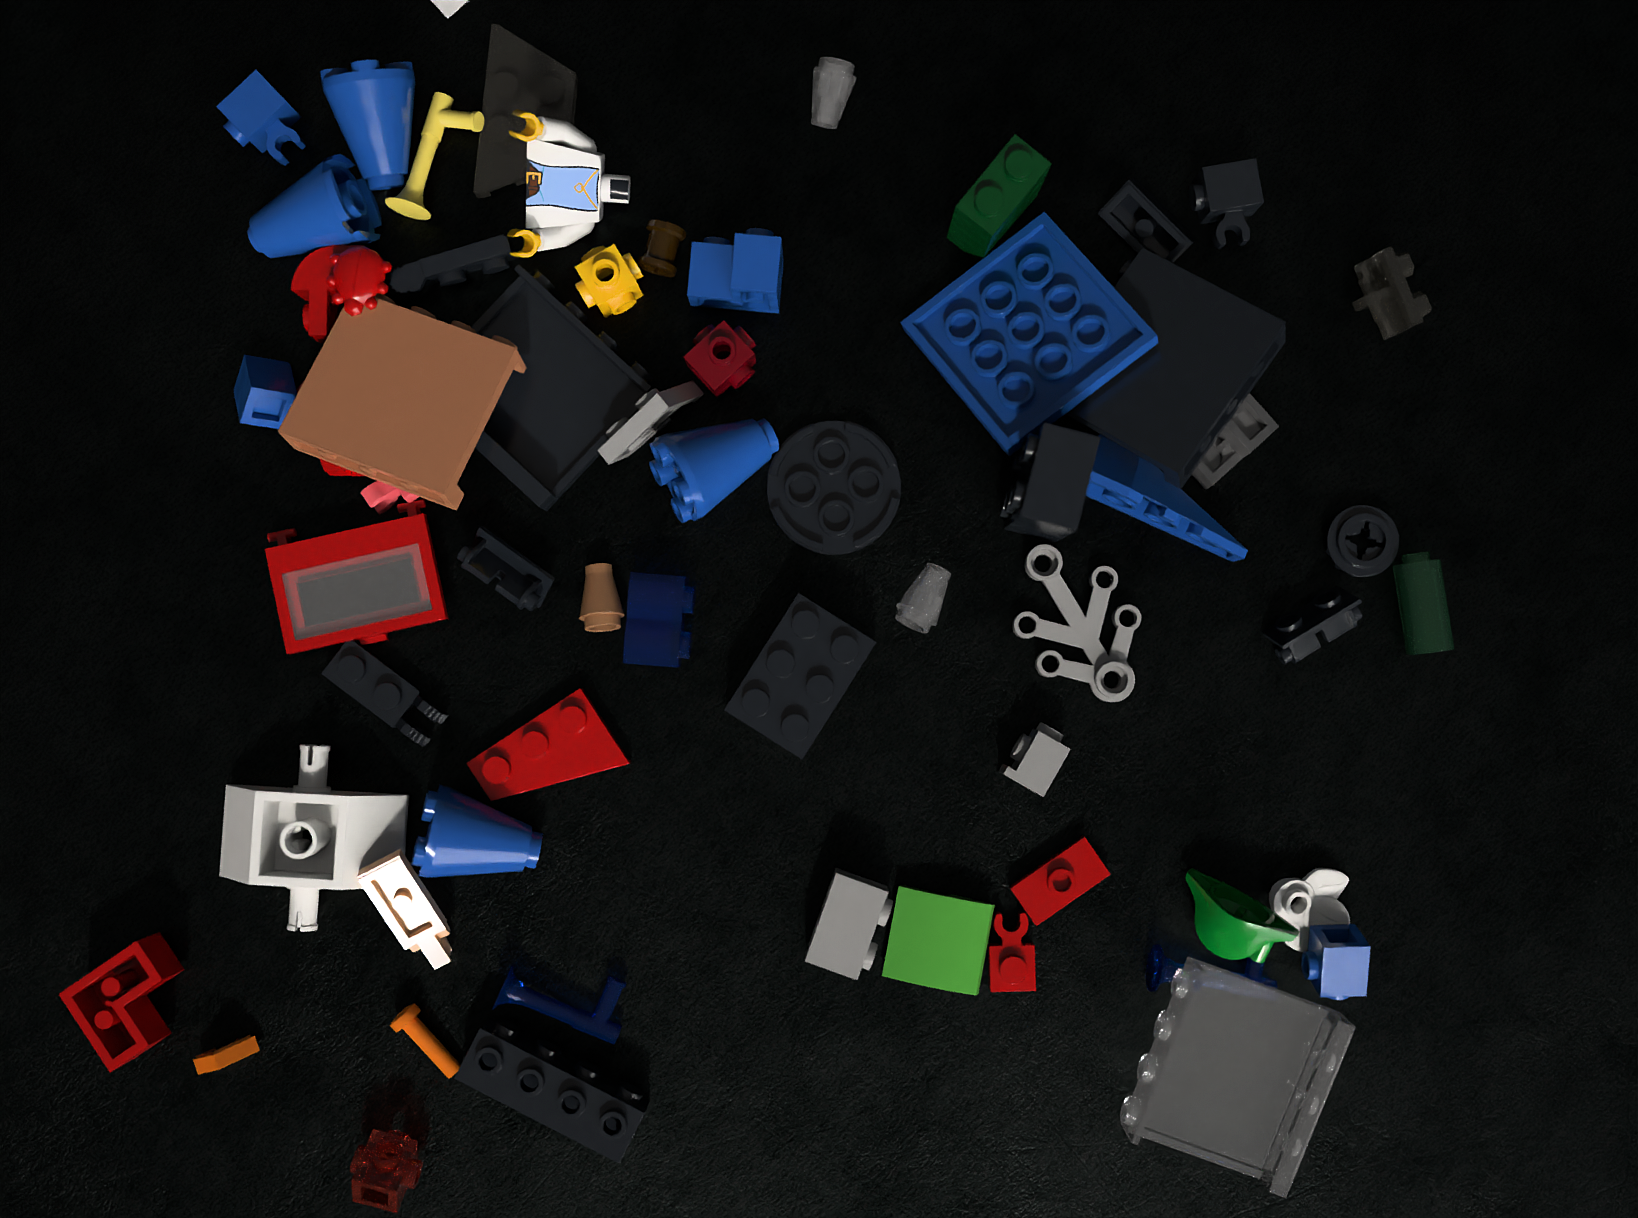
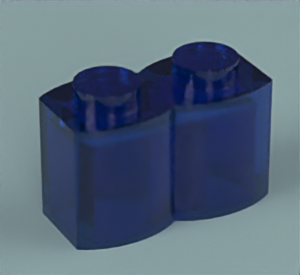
M631 572L623 663L678 668L681 667L682 658H690L692 632L684 631L685 614H693L695 587L688 586V577Z

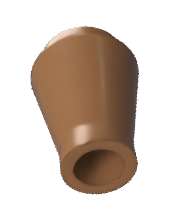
M607 563L587 565L585 567L586 577L579 619L584 621L586 631L606 632L621 628V618L625 614L613 577L612 565Z

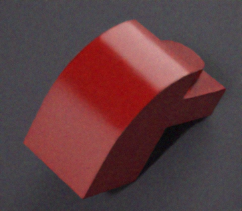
M331 245L319 248L305 257L294 273L291 291L305 301H309V304H305L303 307L304 328L308 331L310 337L324 345L341 312V304L336 305L332 301V295L337 292L336 288L329 287L326 283L327 277L333 275L334 265L330 263V256L332 254H341L350 247L365 245Z

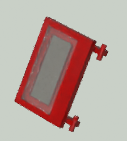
M425 499L397 504L398 512H407L408 517L292 543L291 537L297 536L295 528L267 534L269 542H278V546L266 548L265 553L286 654H295L352 640H360V645L364 646L389 640L388 632L449 619L427 515L420 513V508L426 507Z

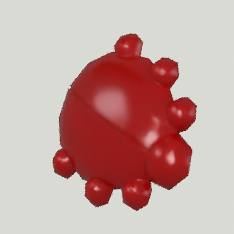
M365 246L350 247L341 254H332L330 256V263L334 265L333 275L327 277L326 283L329 287H335L337 290L332 295V301L336 305L344 302V311L351 316L361 314L364 305L370 310L376 308L378 302L374 297L378 293L384 295L388 292V286L384 283V280L386 278L385 273L391 272V263L384 261L377 251Z

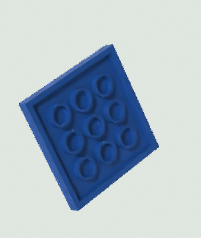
M1045 212L900 322L909 337L1008 456L1022 447L1029 433L1035 434L1043 423H1054L1158 344L1157 334Z

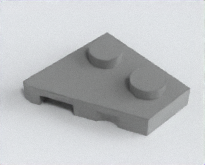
M693 380L661 392L657 388L652 389L635 404L639 411L630 420L624 417L606 432L609 440L597 451L608 464L630 456L653 435L672 421L670 417L681 406L691 402L695 403L704 393Z

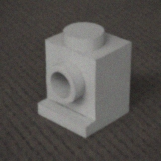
M1040 722L1036 730L1032 729L1029 736L1023 733L1015 743L1010 753V757L1015 760L1011 768L1002 764L999 772L1044 797L1071 749L1060 743L1064 737L1063 734Z

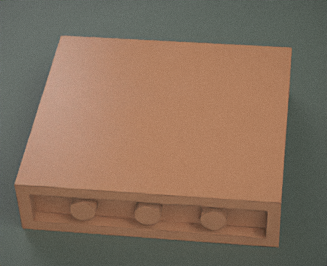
M379 293L374 297L378 303L376 308L372 310L364 305L361 314L351 316L344 311L343 307L278 432L298 451L457 511L465 495L457 485L464 468L512 371L515 370L524 374L527 368L517 351V346L501 336L494 335L491 339L481 336L470 326L459 321H452L451 324L437 320L433 314L423 308L412 306L409 310L398 306L392 299Z

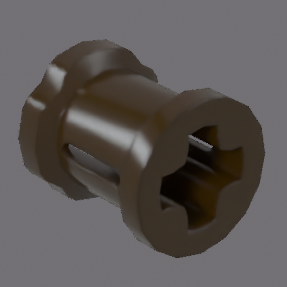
M655 219L649 220L646 226L649 236L643 256L638 257L636 264L647 272L660 276L674 277L677 271L674 261L679 242L685 240L687 233L683 228L675 224Z

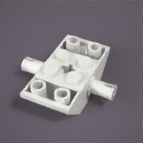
M300 744L298 785H294L293 788L226 785L219 876L249 885L283 886L291 889L289 920L287 924V930L297 931V928H300V932L318 929L317 916L320 889H364L357 878L361 868L399 849L405 855L409 795L331 790V787L327 786L328 760L331 749L329 745ZM309 830L312 835V844L309 839L303 838V831Z

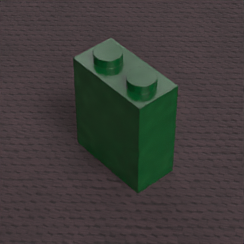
M1015 134L955 206L947 238L976 262L981 261L995 249L1036 199L1052 163Z

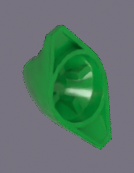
M1193 868L1187 872L1185 879L1195 901L1194 924L1196 933L1204 946L1213 954L1230 960L1249 957L1257 963H1264L1274 942L1294 941L1300 933V930L1244 892Z

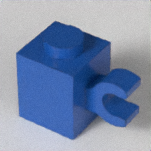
M257 70L251 73L216 106L229 119L223 127L243 147L250 141L262 153L268 150L270 155L282 165L286 166L289 163L287 158L281 153L283 143L293 141L302 150L306 147L304 140L291 129L301 116Z

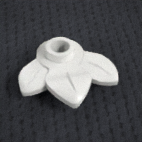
M1316 868L1302 879L1284 878L1272 886L1269 893L1271 910L1300 930L1294 941L1285 942L1286 945L1294 950L1304 952L1308 950L1310 925L1350 924L1348 911L1337 900L1349 881V878L1344 873L1330 868ZM1297 897L1296 902L1290 906L1292 900Z

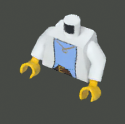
M515 109L512 112L513 115L525 118L526 127L522 132L516 133L509 130V134L527 142L526 228L533 229L532 232L522 229H512L508 232V237L522 236L524 239L523 249L518 252H510L512 256L528 258L533 256L536 251L566 247L592 232L595 222H599L603 218L604 202L629 204L630 176L604 174L605 154L597 152L594 140L567 121L546 117L537 118L535 115L521 109Z

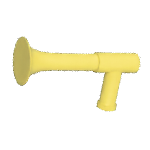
M441 92L434 93L409 178L399 195L385 199L388 207L414 219L428 220L431 218V214L425 209L423 204V192L444 129L449 127L480 132L484 127V116L480 111L465 112L451 110L453 98Z

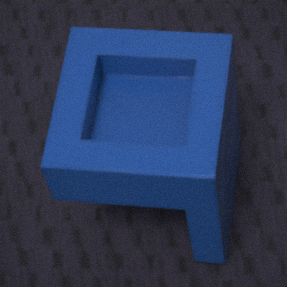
M244 355L234 386V397L239 422L279 429L297 396L291 365L284 361Z

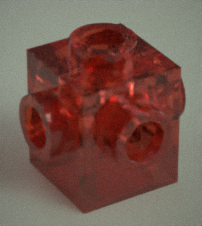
M373 1129L366 1146L360 1144L356 1149L351 1163L350 1172L354 1173L351 1180L352 1201L398 1213L407 1188L414 1189L422 1171L423 1161L417 1159L418 1140L411 1139L407 1134L397 1130L383 1132Z

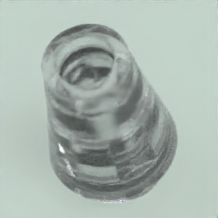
M821 57L818 67L813 68L812 124L823 128L837 129L838 121L842 116L857 79L853 75L855 66L852 63L832 57Z
M927 563L924 570L921 571L896 604L899 610L895 618L912 630L928 633L931 626L937 625L951 574L938 565Z

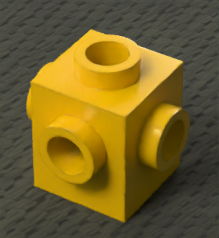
M615 244L608 248L599 246L590 250L581 258L582 263L575 266L582 278L581 281L575 284L577 290L588 308L597 304L605 318L611 314L617 315L625 312L635 305L637 299L643 296L636 281L643 277L631 254L627 253L621 256ZM614 272L611 280L606 282L600 281Z

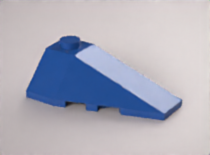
M1097 435L1101 438L1086 493L1087 497L1229 561L1234 562L1245 558L1248 550L1182 489L1165 481L1164 473L1158 467L1105 436Z

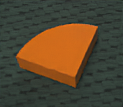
M248 1035L236 1039V1041L217 1050L213 1048L195 1056L196 1058L193 1059L199 1075L220 1070L260 1051L255 1036Z

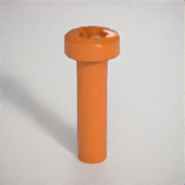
M415 1003L408 1005L392 1020L390 1027L396 1033L403 1029L448 1079L458 1072L461 1064L417 1017V1014L421 1011Z

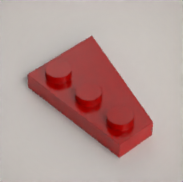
M579 688L466 764L489 799L493 801L620 767L632 762L584 689Z

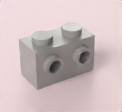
M835 868L805 952V962L858 980L861 968L870 970L878 944L871 942L877 925L885 927L893 905V900L887 898V886Z

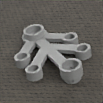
M1047 544L1034 547L1025 557V570L1032 579L1044 583L1068 626L1039 619L1035 613L1025 611L1014 617L1012 622L1014 633L1023 639L1035 636L1082 648L1092 665L1064 660L1058 652L1047 650L1041 652L1036 657L1035 668L1044 677L1059 675L1089 683L1093 694L1105 702L1124 700L1130 695L1135 684L1134 672L1126 660L1134 630L1141 623L1140 611L1133 605H1122L1114 610L1112 623L1116 631L1109 654H1107L1099 641L1110 593L1118 584L1116 571L1109 566H1100L1090 573L1089 585L1092 591L1086 615H1084L1060 575L1063 566L1060 552L1055 547ZM1042 555L1048 558L1050 567L1046 572H1040L1035 568L1034 560L1037 556ZM1100 571L1107 572L1111 577V583L1107 588H1101L1096 582V576ZM1123 610H1129L1134 616V621L1129 627L1123 626L1119 621V615ZM1024 616L1030 617L1034 622V629L1029 634L1023 633L1018 626L1020 619ZM1047 655L1053 656L1057 661L1056 669L1050 673L1042 668V660ZM1109 671L1115 672L1118 676V684L1111 689L1106 687L1103 681L1104 675Z

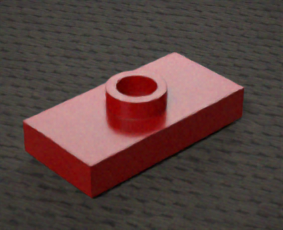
M1082 835L1011 884L1009 888L1037 926L1111 874L1090 843Z

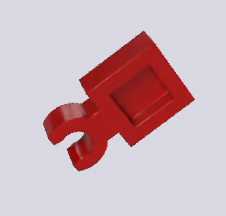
M995 911L993 914L992 924L996 933L1000 936V943L987 944L988 985L990 992L1036 991L1035 945L1033 942H1021V938L1027 932L1029 925L1028 917L1024 911H1018V923L1013 929L1003 927V918L1000 911Z

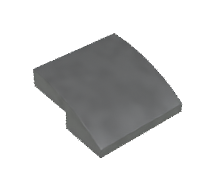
M1250 393L1191 474L1204 490L1213 486L1233 466L1250 454L1279 427Z

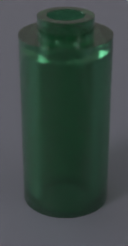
M1429 551L1401 555L1402 564L1393 566L1406 655L1453 650L1454 643L1441 560H1431Z

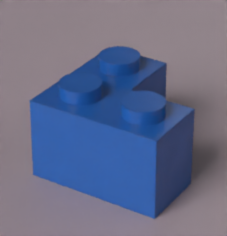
M750 228L746 230V234L735 233L734 245H730L729 240L720 237H706L703 239V242H692L687 291L690 305L779 313L784 262L782 237L773 236L774 233L767 229Z

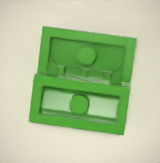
M906 885L899 886L882 976L951 992L978 995L995 904L953 894L944 895Z

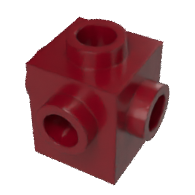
M723 320L717 327L710 324L701 330L692 341L695 347L683 357L690 370L718 398L731 385L737 389L754 374L755 370L752 366L756 363V357L752 349L756 344L742 327L737 325L732 329ZM722 354H729L726 359H718Z

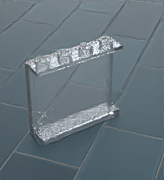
M1187 957L1184 967L1179 968L1171 983L1172 997L1167 1010L1161 1011L1156 1019L1154 1026L1155 1040L1149 1054L1145 1053L1140 1059L1137 1068L1138 1082L1133 1095H1128L1122 1104L1120 1111L1121 1125L1131 1143L1138 1145L1141 1137L1260 1179L1270 1193L1286 1198L1356 1027L1336 1010Z

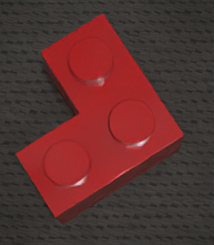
M158 932L137 940L59 993V996L109 1072H112L135 1059L172 1033L147 995L185 969L162 934Z

